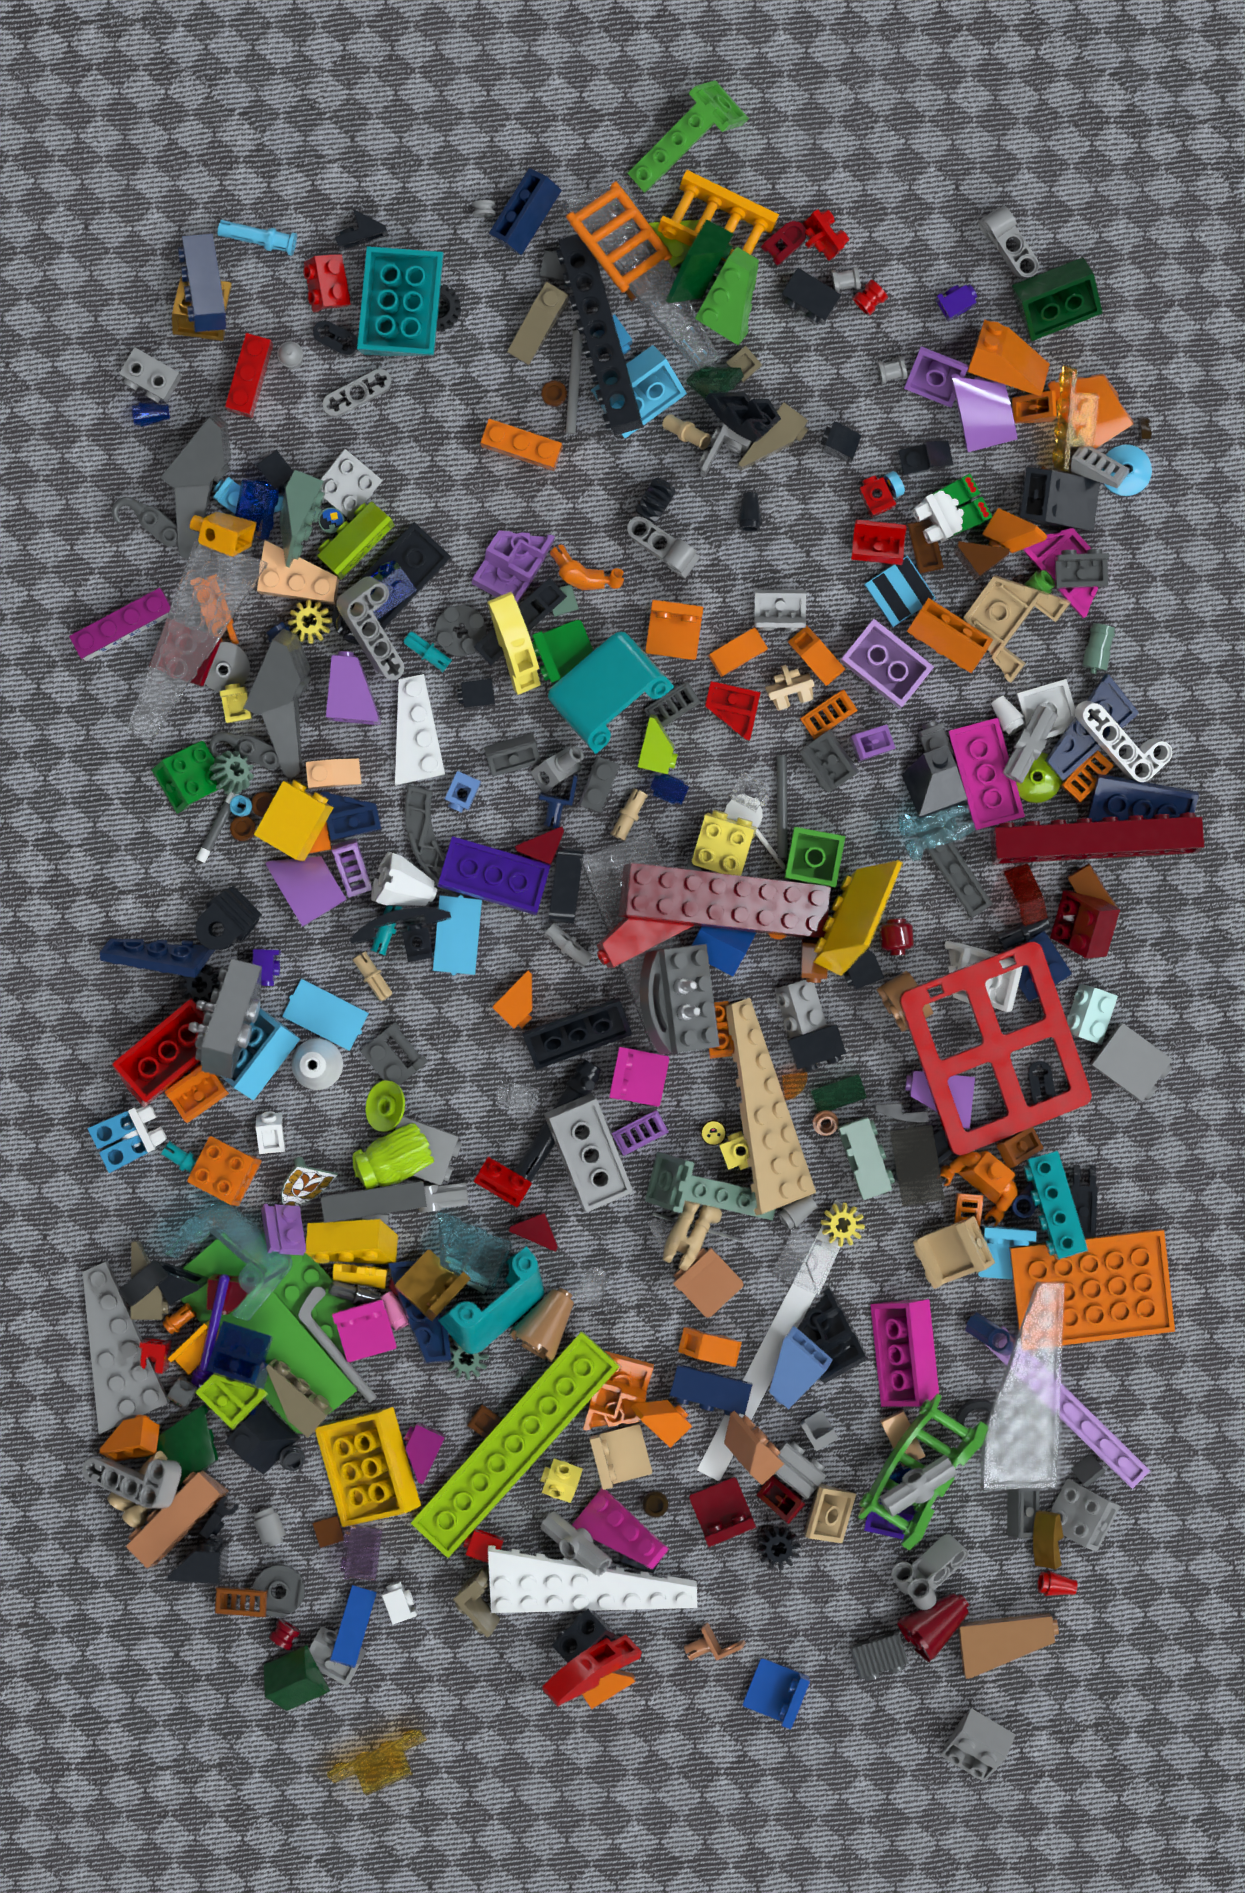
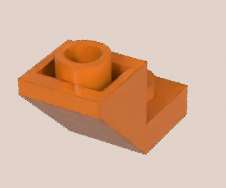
M807 625L806 628H803L788 641L789 645L825 686L829 685L846 670Z
M684 1327L678 1352L696 1359L736 1367L742 1342L723 1335L707 1334L690 1327Z

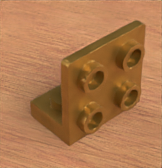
M180 277L172 311L173 334L223 341L225 329L195 332L194 323L188 321L187 306H191L190 302H185L184 286L188 285L187 282H182V277ZM221 281L226 311L231 291V282Z
M428 1249L395 1284V1288L432 1321L471 1278L464 1271L458 1276Z

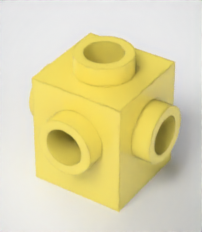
M742 1131L727 1136L729 1141L719 1146L728 1170L739 1166L740 1170L748 1168L749 1146L747 1141L744 1140ZM743 1146L746 1149L745 1154H737L736 1148Z
M553 1459L550 1468L545 1466L540 1480L545 1483L542 1493L571 1503L583 1469L568 1462Z

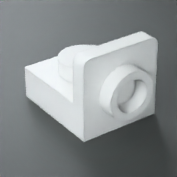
M268 1111L257 1115L256 1134L259 1154L285 1152L282 1113Z

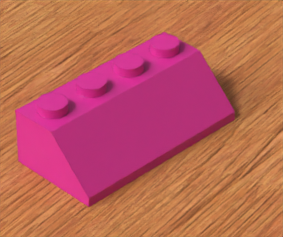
M929 1299L870 1304L881 1407L922 1406L925 1400L931 1401L937 1393L939 1394Z

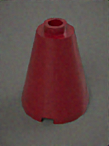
M951 1593L937 1600L932 1608L928 1610L919 1609L901 1618L897 1626L908 1643L911 1641L916 1647L914 1650L925 1661L930 1662L935 1659L969 1614L967 1609L969 1603L961 1594Z

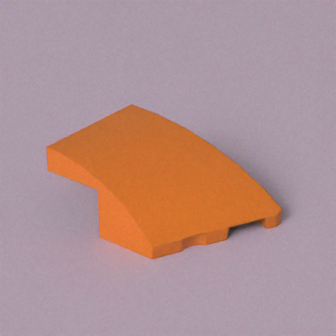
M1104 374L1092 375L1089 378L1078 377L1069 381H1051L1048 383L1050 391H1055L1057 403L1083 443L1094 449L1133 425L1132 418L1119 402L1117 391Z
M605 1351L620 1367L590 1400L583 1430L587 1431L599 1426L607 1425L612 1427L621 1423L631 1424L639 1422L640 1419L631 1409V1406L646 1401V1392L654 1364Z

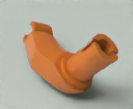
M558 545L560 552L556 547L550 552V555L560 568L559 576L565 582L580 590L605 589V584H608L613 589H618L623 584L624 578L622 576L624 572L622 569L615 568L611 571L610 576H604V570L586 569L580 562L572 560L564 545Z

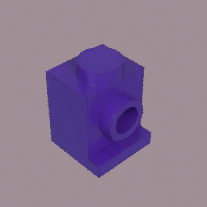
M971 284L964 285L961 288L956 285L945 292L946 297H943L941 293L935 299L946 320L949 322L973 308L976 304L975 298H977V294Z
M253 949V964L262 966L261 986H274L275 976L280 975V960H276V955H281V950Z

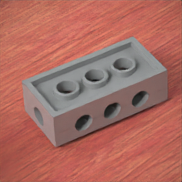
M590 1093L544 1113L580 1207L586 1213L633 1193L596 1097ZM584 1125L583 1131L580 1134H575L576 1127ZM593 1148L592 1155L584 1158L585 1151ZM597 1172H602L601 1178L593 1181L594 1175Z

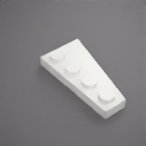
M424 674L399 679L395 786L445 775Z

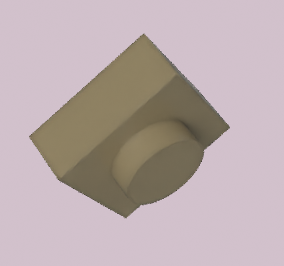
M746 346L726 362V365L742 383L762 367L759 360Z

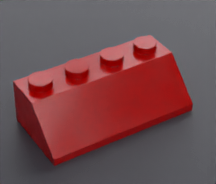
M192 999L188 1000L112 1063L113 1068L126 1088L143 1108L200 1062L195 1059L198 1049L195 1045L199 1033L191 1032L189 1025L190 1022H197L199 1025L203 1024L205 1014L196 1008L197 1004Z

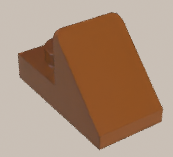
M1033 1127L1016 1133L997 1144L1001 1157L1009 1169L1044 1149Z

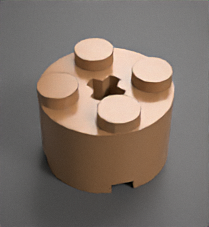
M907 971L876 989L883 1000L882 1003L889 1014L893 1015L894 1021L901 1032L908 1030V1026L900 1006V996L904 991L918 986ZM929 1004L924 1005L923 1013L926 1019L934 1013Z

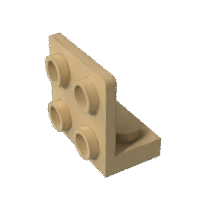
M640 1424L590 1436V1443L603 1490L613 1488V1484L652 1474Z

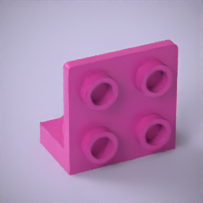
M619 1046L609 1098L659 1107L669 1057Z
M383 1299L332 1314L334 1324L338 1328L347 1362L396 1349L397 1345Z

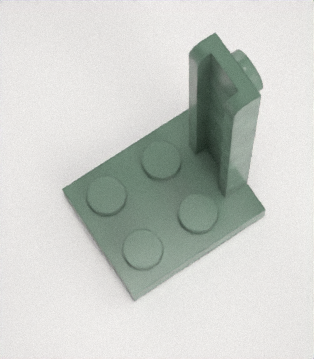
M657 1151L645 1202L682 1213L685 1201L773 1220L776 1209L756 1216L754 1211L757 1208L756 1195L750 1188L692 1175L694 1162Z

